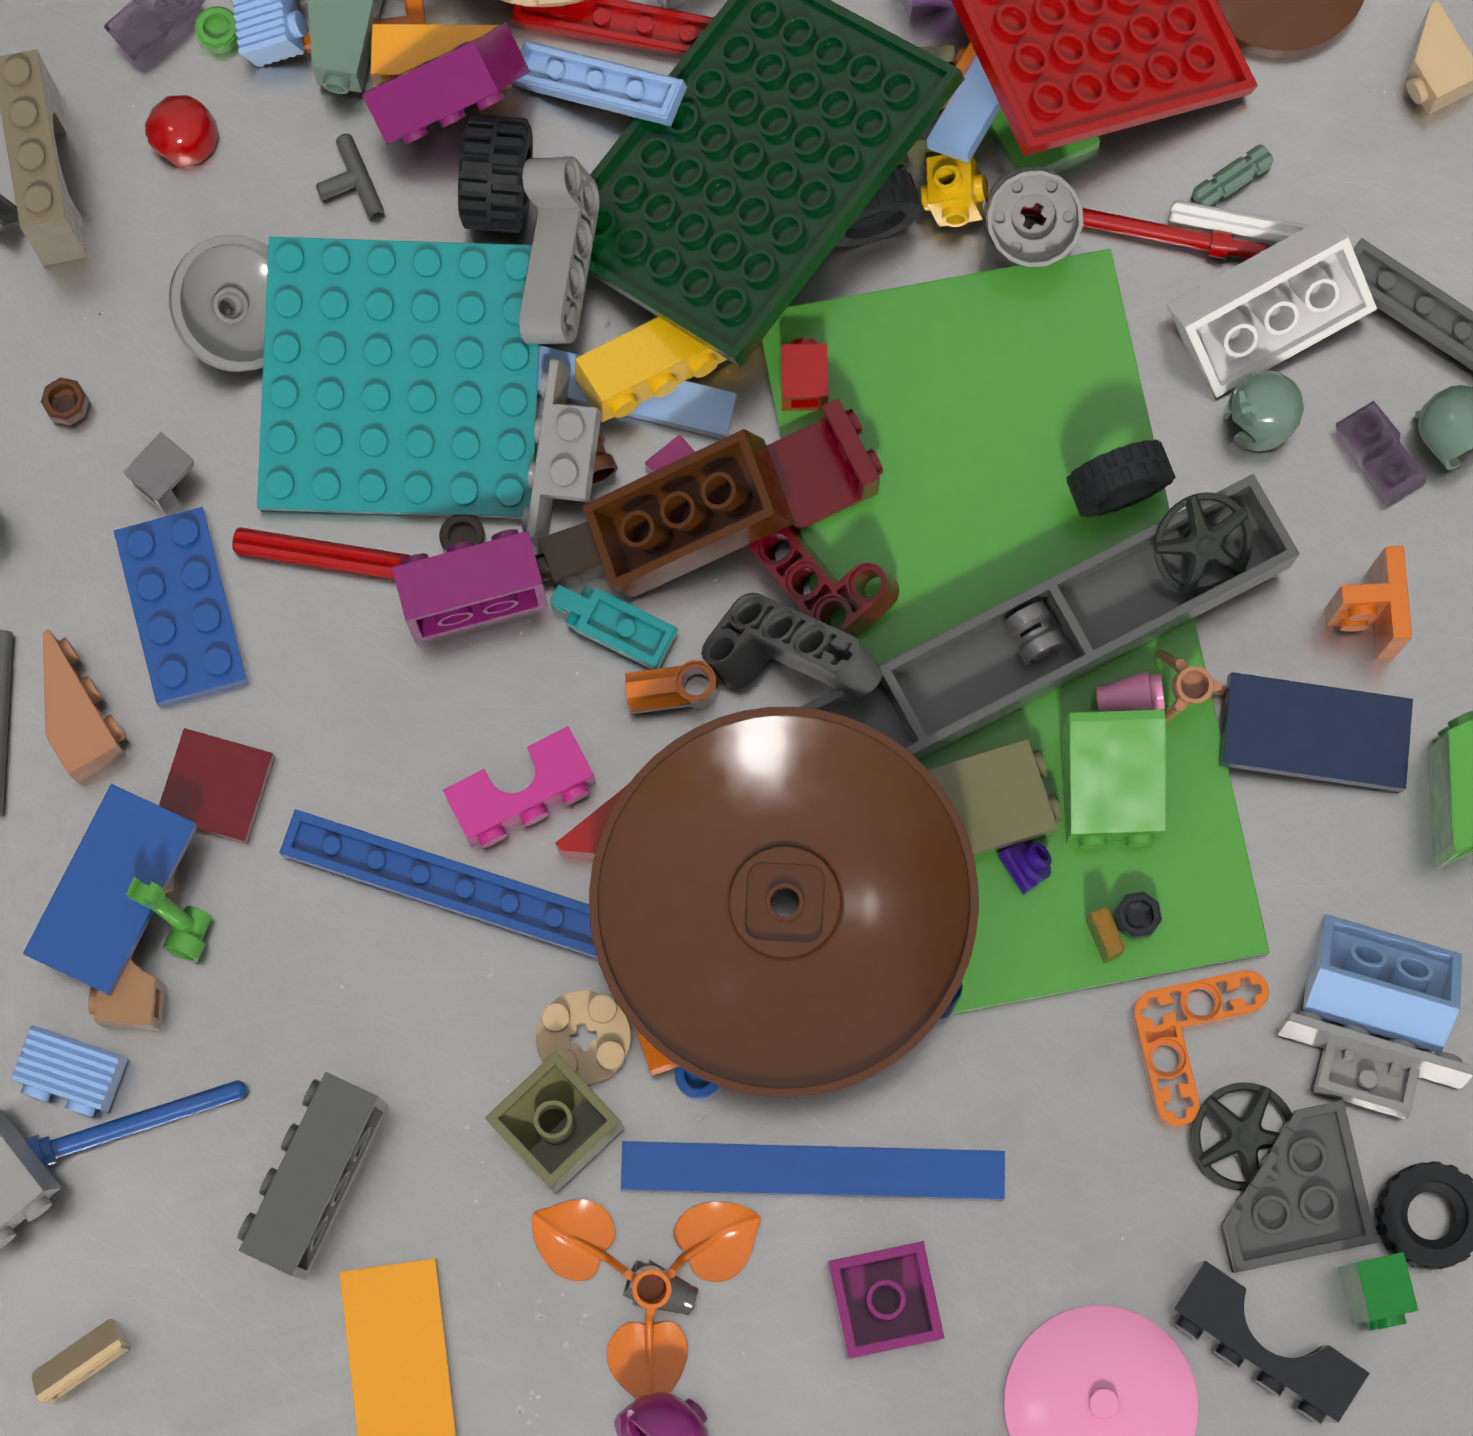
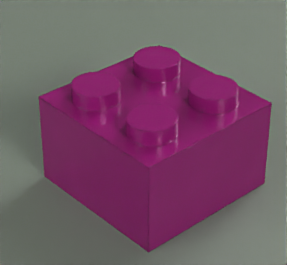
M924 1241L827 1262L847 1359L945 1338Z

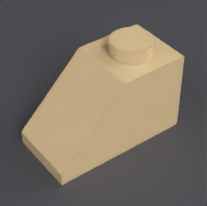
M1439 0L1430 5L1421 23L1406 75V86L1410 97L1416 104L1422 105L1427 115L1473 93V56Z

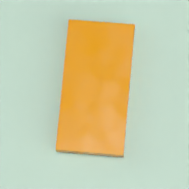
M437 1259L340 1271L357 1436H457Z

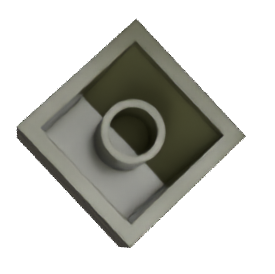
M556 1051L485 1117L488 1123L554 1194L624 1129L621 1120Z

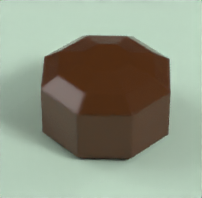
M60 377L45 386L41 404L53 422L70 426L85 417L89 399L78 381Z

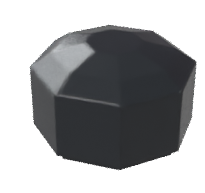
M1145 892L1126 894L1114 911L1118 931L1131 940L1149 938L1162 921L1159 902Z

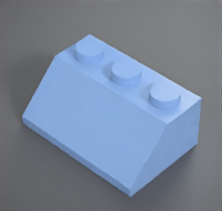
M1325 914L1305 984L1303 1011L1315 1013L1321 1016L1323 1021H1335L1345 1025L1359 1026L1369 1031L1371 1035L1403 1039L1413 1043L1416 1048H1426L1442 1052L1460 1011L1462 954Z

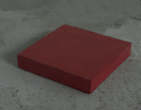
M184 728L159 806L198 825L196 830L247 844L275 755L272 752Z

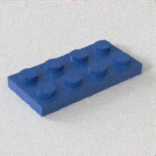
M199 507L113 530L156 704L162 707L249 683L204 508Z

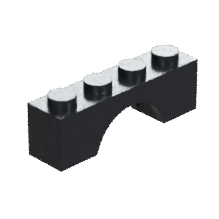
M1206 1260L1199 1262L1168 1309L1170 1313L1177 1317L1173 1324L1195 1340H1199L1200 1336L1204 1335L1218 1346L1214 1353L1232 1366L1239 1368L1244 1363L1259 1373L1255 1381L1271 1393L1280 1397L1282 1392L1285 1391L1297 1399L1299 1404L1296 1409L1315 1423L1321 1425L1324 1419L1329 1422L1339 1423L1370 1373L1330 1345L1319 1346L1312 1352L1297 1358L1283 1357L1270 1352L1254 1338L1247 1325L1244 1313L1246 1288Z

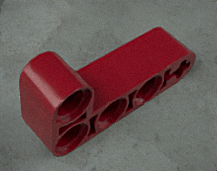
M792 525L748 545L804 614L831 626L830 620L833 613L840 608H845V621L837 629L855 638L867 630L898 600L900 591L896 578L874 563H860L838 581ZM789 541L790 549L786 557L776 560L775 552L779 544ZM817 574L818 583L816 588L811 593L804 594V581L807 577ZM875 577H880V590L876 595L867 598L865 595L867 583Z

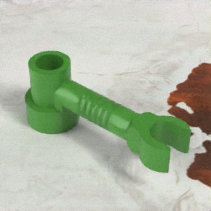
M133 877L126 896L140 905L151 909L172 925L163 949L186 961L198 962L205 946L202 939L212 916L193 906H186L185 910H183L165 896L163 888L151 881L150 885H146L136 877Z

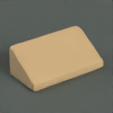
M113 1319L106 1320L32 1373L35 1395L40 1403H54L130 1350L129 1347L131 1345Z

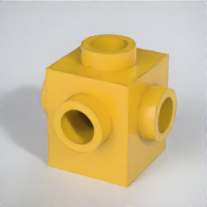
M947 155L927 157V183L921 185V199L925 211L932 212L939 227H960L968 222L983 220L982 202L988 201L989 190L986 176L981 173L974 157L972 156L969 163Z

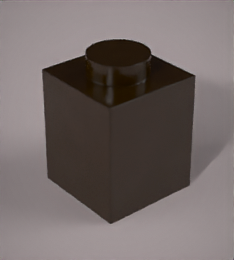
M588 521L538 538L542 553L535 555L539 572L543 581L552 579L555 589L558 584L569 588L606 575Z

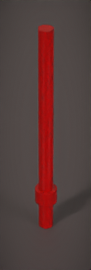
M1035 203L1032 208L1024 206L1021 209V213L1024 215L1043 218V215L1039 212L1041 205L1039 203ZM1083 208V227L1208 251V256L1226 260L1228 255L1249 259L1266 249V244L1231 238V233L1213 230L1211 234Z

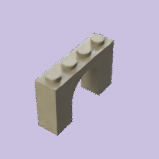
M37 49L0 56V110L20 228L43 266L88 258L81 216L67 190L56 148L55 136L67 134L60 93Z

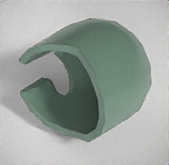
M1254 372L1244 378L1233 390L1226 404L1223 420L1228 419L1232 414V420L1252 437L1241 431L1235 435L1232 440L1233 443L1245 450L1256 452L1280 446L1300 425L1304 411L1302 393L1293 380L1279 372Z
M1465 385L1450 386L1435 393L1422 407V410L1415 412V416L1419 419L1418 429L1422 440L1447 470L1459 467L1461 462L1457 457L1473 448V387Z

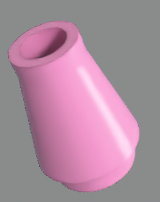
M1147 670L1107 685L1096 686L1099 712L1165 709L1161 673L1149 675Z

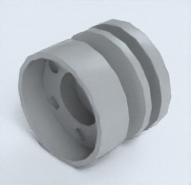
M1038 165L1018 167L1002 175L990 189L988 201H986L984 207L985 226L996 249L1011 262L1026 267L1048 266L1064 258L1077 244L1083 228V208L1075 189L1056 171ZM1035 203L1041 204L1039 212L1043 215V219L1040 223L1032 220L1029 225H1025V217L1021 213V209L1024 206L1032 208Z

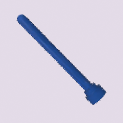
M236 1080L51 1140L50 1136L41 1138L39 1134L24 1140L46 1169L50 1171V1165L58 1163L57 1158L239 1100L246 1095L247 1086L244 1082Z

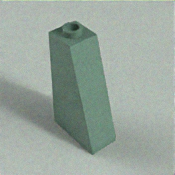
M307 0L312 67L318 85L337 94H346L348 91L362 93L371 53L372 24H377L382 0Z

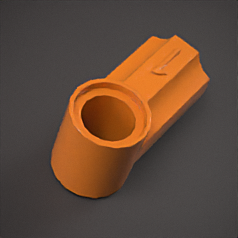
M691 660L681 666L625 673V686L630 714L683 707L702 709L710 706L719 694V684L714 670L709 664L701 660ZM695 674H702L709 679L707 690L699 695H691L684 690L687 679Z

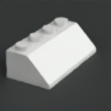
M1328 216L1166 304L1182 341L1216 398L1237 387L1250 374L1272 368L1377 310L1348 236Z

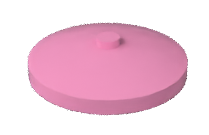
M1105 1305L1084 1306L1062 1312L1048 1319L1030 1333L1021 1344L1010 1363L1005 1378L1003 1416L1008 1436H1194L1196 1432L1199 1408L1198 1392L1194 1375L1184 1353L1171 1336L1150 1319L1124 1308Z

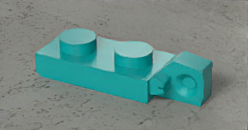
M558 584L550 599L551 607L569 616L566 625L575 629V632L650 669L660 668L678 633V628L596 587L592 590L584 586L581 594H578Z

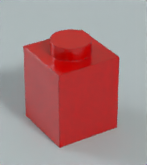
M798 338L790 341V344H781L782 411L822 410V406L828 403L827 343L817 344L815 339Z

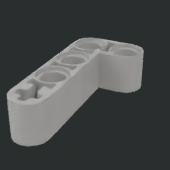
M574 156L527 159L523 167V187L528 198L538 208V215L519 316L520 333L522 339L528 345L572 343L576 339L599 213V190L594 179Z

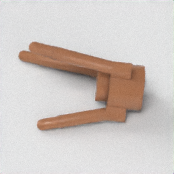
M1163 650L1156 652L1158 659L1174 668L1177 672L1171 685L1176 700L1165 711L1166 723L1171 721L1179 712L1184 711L1187 705L1198 704L1207 700L1212 692L1217 695L1225 693L1222 683L1213 680L1209 671L1203 667H1189L1184 659H1178Z

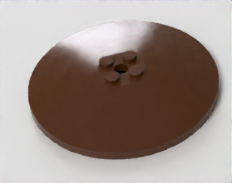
M765 707L744 710L719 717L692 729L657 753L634 776L612 809L597 845L589 888L590 924L600 968L618 1005L637 1031L669 1060L701 1079L727 1089L770 1097H799L826 1093L850 1086L877 1074L913 1049L932 1030L949 1007L961 985L971 959L979 915L978 879L968 835L958 812L944 789L929 770L897 742L864 723L843 715L802 707ZM780 889H792L799 897V907L790 916H780L772 908V897Z

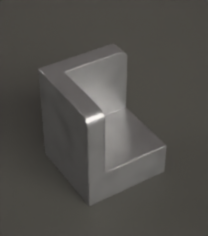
M160 432L128 466L124 474L132 486L166 513L177 501L172 489L194 466V461L186 452Z

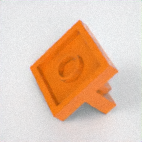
M1404 546L1385 547L1368 569L1369 584L1341 585L1325 607L1326 626L1340 625L1341 631L1353 632L1365 630L1368 628V624H1372L1375 660L1394 659L1412 638Z

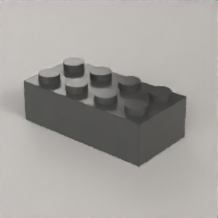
M327 1072L324 1073L321 1081L314 1079L310 1084L302 1102V1105L307 1107L300 1125L293 1123L288 1129L281 1145V1150L285 1151L286 1154L278 1170L272 1167L266 1174L259 1190V1194L265 1197L257 1213L250 1212L246 1216L237 1236V1239L243 1241L238 1251L288 1275L303 1280L316 1257L388 1107V1104L377 1095Z

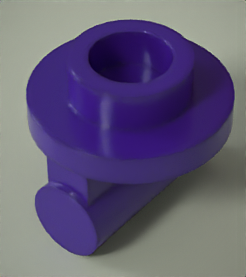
M1029 839L1018 842L997 855L1023 895L1036 888L1040 882L1046 880L1051 875V855L1046 847L1038 841Z

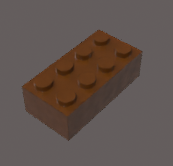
M745 429L582 505L611 590L633 598L795 523L765 440Z

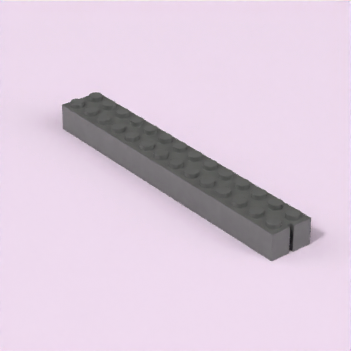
M1251 474L1216 492L1234 500L1248 514L1253 532V547L1246 571L1199 596H1189L1174 589L1164 580L1158 570L1154 556L1155 536L1161 523L1160 521L880 665L882 670L881 680L870 693L855 697L834 689L801 707L843 715L864 723L890 737L919 761L1291 568L1300 553L1255 475ZM1209 500L1199 501L1209 526H1215L1233 513L1230 508L1222 503ZM1187 508L1173 516L1166 527L1162 540L1183 538L1186 531L1190 528ZM1241 524L1223 541V547L1237 560H1239L1243 547ZM1162 554L1164 564L1169 573L1177 581L1184 584L1190 558L1186 555ZM1210 562L1206 565L1197 587L1212 585L1222 580L1230 572ZM1043 601L1050 612V624L1053 628L1060 630L1066 643L1047 657L1035 663L1025 665L1019 654L1020 645L1016 638L1009 637L1003 622L1021 609L1033 603Z

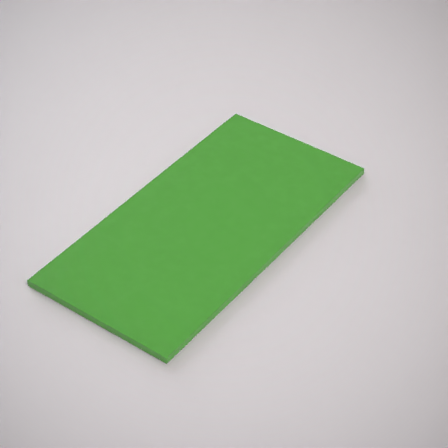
M1111 248L1066 256L1048 266L1026 267L1017 265L787 307L761 341L780 438L821 420L822 410L782 411L781 344H790V341L798 338L815 339L817 344L827 343L828 403L839 398L845 411L849 409L854 411L862 427L863 434L859 435V438L865 450L867 451L872 448L882 465L884 473L879 475L880 484L877 495L812 526L799 530L800 536L838 581L855 566L867 562L877 564L896 578L900 591L898 600L885 614L856 638L879 665L912 650L1162 521L1163 517L1170 510L1166 490L1164 489L1148 499H1144L1121 510L1100 516L1082 517L1077 510L1066 482L1067 476L1074 469L1079 468L1085 462L1101 454L1131 443L1154 440ZM817 574L809 576L811 592L817 586ZM875 577L867 583L865 588L867 598L876 595L880 590V577ZM840 608L833 613L830 620L832 627L838 628L843 624L846 618L845 608ZM1194 618L919 760L927 769H931L1029 739L1032 751L1039 749L1046 765L1047 777L1042 778L1047 795L1054 794L1056 796L1062 814V821L1056 822L1058 829L1054 836L1045 838L1042 835L1030 839L1042 843L1049 851L1052 859L1050 864L1051 875L1025 895L1021 893L997 856L1010 846L974 856L979 889V915L976 939L961 985L942 1016L1258 957L1270 953L1228 767L1219 766L1222 738L1212 694L1202 703L1187 705L1184 711L1179 712L1171 721L1166 723V832L1161 839H1154L1153 846L1141 848L1126 847L1125 840L1107 841V847L1100 849H1080L1078 842H1066L1060 731L1068 714L1074 712H1099L1096 686L1107 685L1147 670L1149 675L1161 673L1166 711L1176 700L1171 685L1177 672L1174 668L1158 659L1156 652L1163 650L1178 659H1184L1189 667L1199 666L1206 669ZM1145 892L1158 901L1162 921L1149 938L1131 940L1119 932L1125 946L1124 952L1119 958L1103 963L1085 921L1091 912L1106 907V909L1109 908L1115 922L1114 911L1126 894Z

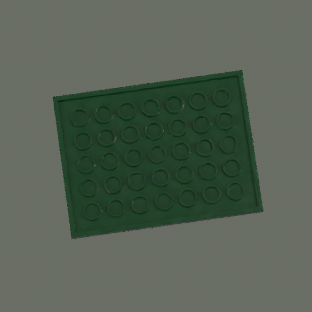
M727 0L668 75L683 79L687 86L671 127L634 118L590 174L598 186L600 205L588 273L739 367L748 359L965 80L959 68L831 0Z

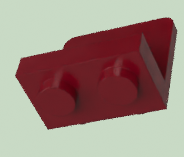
M839 398L822 406L821 420L767 445L795 522L792 524V527L797 530H803L877 495L879 491V475L884 473L880 460L872 448L867 451L865 450L859 438V435L863 434L860 422L852 409L845 411Z

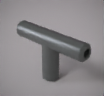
M342 134L337 137L335 142L348 171L317 183L316 189L322 200L356 188L367 216L370 218L378 217L384 211L379 196L352 135Z

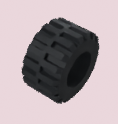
M472 114L467 121L462 137L458 172V212L465 229L519 233L522 230L527 219L530 202L523 187V167L527 159L533 158V135L528 119Z

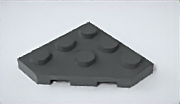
M1344 1100L1294 1110L1256 1173L1223 1223L1233 1272H1241L1377 1243Z

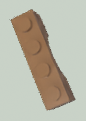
M174 874L165 893L173 891ZM132 954L111 996L91 987L88 1000L89 1014L95 1015L94 1022L102 1027L160 1030L164 983L146 973L137 963L134 954Z

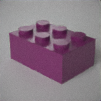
M517 529L504 530L494 534L491 537L492 541L474 545L471 541L459 542L447 547V553L428 557V554L425 553L415 554L402 559L401 565L391 567L405 621L414 642L548 607L529 532L519 533Z

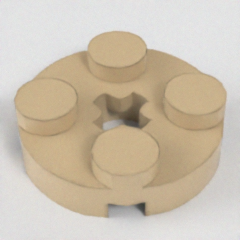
M577 990L563 994L543 1010L536 1030V1046L542 1062L547 1060L556 1051L588 1086H594L609 1080L623 1065L631 1048V1030L626 1015L611 997L591 990ZM581 1025H586L590 1032H597V1040L590 1042V1050L581 1051L579 1044L570 1043V1036L577 1034V1027Z

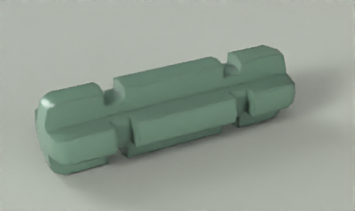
M1264 145L1255 146L1246 152L1247 156H1240L1212 175L1213 179L1210 181L1206 179L1197 185L1192 193L1194 201L1197 204L1213 207L1219 203L1221 197H1228L1253 180L1255 174L1259 176L1271 168L1274 161L1271 153Z

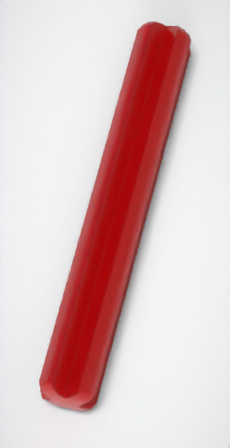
M242 527L235 530L232 540V549L235 553L389 579H394L391 567L401 565V560L410 556L409 554Z

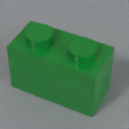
M1404 1252L1338 1267L1352 1324L1366 1322L1368 1331L1407 1324L1405 1314L1419 1311Z

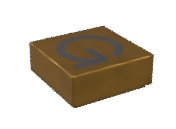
M1104 907L1091 912L1085 921L1103 963L1119 958L1124 952L1125 946L1109 908L1106 909Z

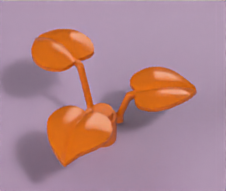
M572 1199L536 1210L532 1215V1232L537 1249L544 1261L554 1272L565 1279L573 1281L591 1279L597 1272L601 1259L631 1281L630 1288L635 1301L640 1306L646 1308L645 1324L631 1321L621 1325L609 1340L606 1356L609 1369L616 1381L637 1400L643 1395L652 1393H670L678 1382L687 1361L688 1346L680 1326L672 1321H661L654 1324L656 1309L665 1305L671 1296L672 1287L670 1279L675 1277L676 1272L688 1260H690L693 1272L701 1279L722 1282L736 1276L745 1267L751 1256L761 1219L753 1210L732 1202L712 1201L700 1203L689 1208L679 1217L673 1228L674 1239L685 1252L680 1254L669 1268L664 1271L656 1266H644L634 1272L615 1257L605 1252L612 1245L615 1238L614 1223L604 1207L590 1200Z

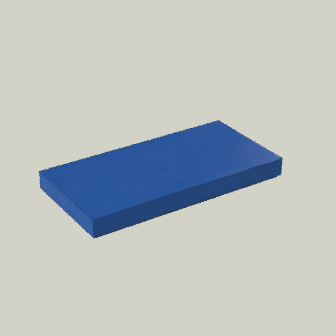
M111 784L23 954L111 996L154 913L151 909L140 905L126 896L133 877H136L146 885H150L152 881L161 886L165 892L198 825Z

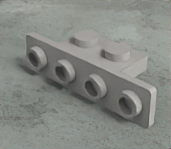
M550 359L549 370L544 371L541 377L540 392L542 398L545 399L543 414L537 417L534 427L535 442L538 443L536 461L531 462L528 471V484L532 488L530 506L525 507L522 515L523 532H529L531 543L536 546H540L538 538L549 534L553 499L590 502L602 411L596 407L566 405L571 370L560 359Z
M1289 1012L1281 1023L1278 1032L1279 1036L1323 1049L1314 1093L1344 1100V1102L1405 1120L1411 1114L1418 1077L1462 1089L1473 1077V1066L1462 1063V1059L1454 1054L1446 1052L1431 1054L1416 1049L1413 1043L1403 1039L1394 1038L1387 1041L1371 1036L1369 1031L1359 1026L1344 1025L1340 1027L1323 1022L1321 1016L1312 1012Z

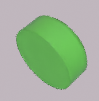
M221 6L207 8L197 17L195 33L200 45L206 51L214 54H223L237 46L236 40L238 37L235 33L237 29L234 25L236 21L231 10Z

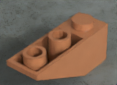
M48 629L43 632L45 735L68 775L79 783L125 756L126 753L119 742L125 739L126 736L114 716L110 714L104 718L96 703L101 701L103 697L90 676L88 675L81 679L75 669L74 664L79 662L80 659L66 637L58 640Z

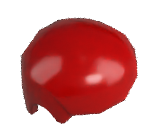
M188 95L167 96L151 109L144 125L145 135L148 138L147 142L152 149L177 167H188L201 163L214 151L219 138L216 120L210 111L200 101Z

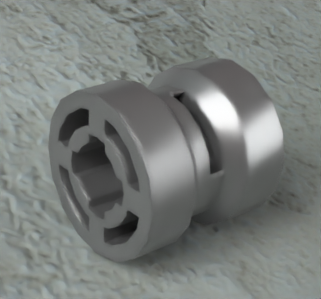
M1043 601L1033 603L1021 609L1003 622L1009 637L1016 638L1020 645L1019 654L1025 665L1035 663L1047 657L1066 643L1060 630L1053 628L1050 624V612Z

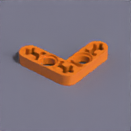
M1241 970L1150 990L1142 994L1134 1003L1132 1020L1155 1113L1164 1125L1172 1128L1183 1127L1196 1118L1200 1109V1100L1182 1029L1250 1015L1261 1009L1267 1002L1269 986L1265 978L1259 973L1252 970ZM1240 980H1246L1248 987L1257 988L1258 994L1251 998L1252 1005H1246L1244 998H1236L1226 1002L1230 1011H1222L1223 997L1216 986L1217 984H1224L1223 994L1233 992L1241 987ZM1204 990L1209 993L1213 1000L1212 1011L1205 1016H1199L1190 1011L1187 1005V998L1190 992ZM1178 994V1010L1184 1021H1176L1177 1012L1163 1015L1160 1018V1025H1154L1151 1018H1143L1142 1011L1148 1008L1149 1000H1154L1157 1007L1170 1006L1174 1003L1170 995ZM1169 1046L1177 1052L1179 1063L1175 1070L1163 1072L1155 1067L1152 1055L1157 1047ZM1180 1075L1184 1076L1185 1084L1178 1083L1175 1085L1179 1099H1188L1189 1107L1183 1110V1118H1177L1174 1111H1166L1165 1104L1172 1098L1170 1087L1168 1085L1163 1089H1159L1157 1080L1170 1081Z

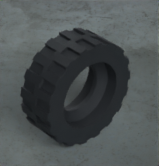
M895 169L836 246L852 247L881 240L889 235L900 232L903 228L910 226L914 220L918 219L921 216L920 212H923V208L911 173L909 174L907 170Z
M1144 440L1118 447L1085 462L1067 476L1066 482L1080 516L1093 517L1115 512L1148 499L1164 490L1166 486L1173 482L1176 476L1162 442H1159V440Z
M1431 1161L1406 1167L1389 1178L1384 1190H1381L1377 1197L1379 1203L1378 1207L1375 1208V1217H1377L1378 1222L1376 1229L1378 1235H1381L1385 1242L1383 1245L1394 1254L1404 1252L1406 1262L1411 1264L1413 1268L1437 1270L1455 1266L1457 1263L1468 1259L1473 1251V1179L1468 1174L1460 1172L1458 1167L1451 1164L1443 1165L1441 1164L1442 1162ZM1423 1192H1435L1443 1195L1451 1203L1454 1210L1455 1218L1452 1229L1446 1236L1437 1240H1428L1420 1237L1412 1230L1408 1222L1409 1205L1417 1195Z

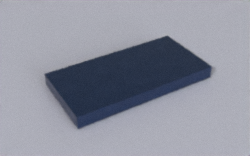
M1231 672L1227 676L1219 766L1402 792L1406 789L1413 699Z

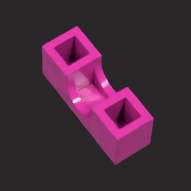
M569 726L527 747L529 756L535 766V776L532 783L523 791L506 793L497 789L492 784L485 769L443 789L445 797L471 847L479 843L482 848L489 847L507 836L506 829L520 822L524 826L532 825L549 815L547 810L549 807L563 800L566 805H570L591 793L589 787L596 784L595 777Z

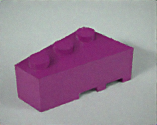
M505 22L474 40L466 41L456 46L455 49L425 61L363 93L362 96L386 144L402 137L406 145L430 133L427 125L439 120L441 126L445 127L467 116L463 108L476 103L479 110H482L504 99L501 90L529 73L530 70Z

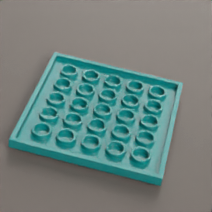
M269 236L257 508L265 511L451 517L452 515H472L476 518L522 519L525 507L530 506L532 488L528 484L529 466L536 459L534 427L537 419L540 344H526L521 337L519 328V316L532 245Z

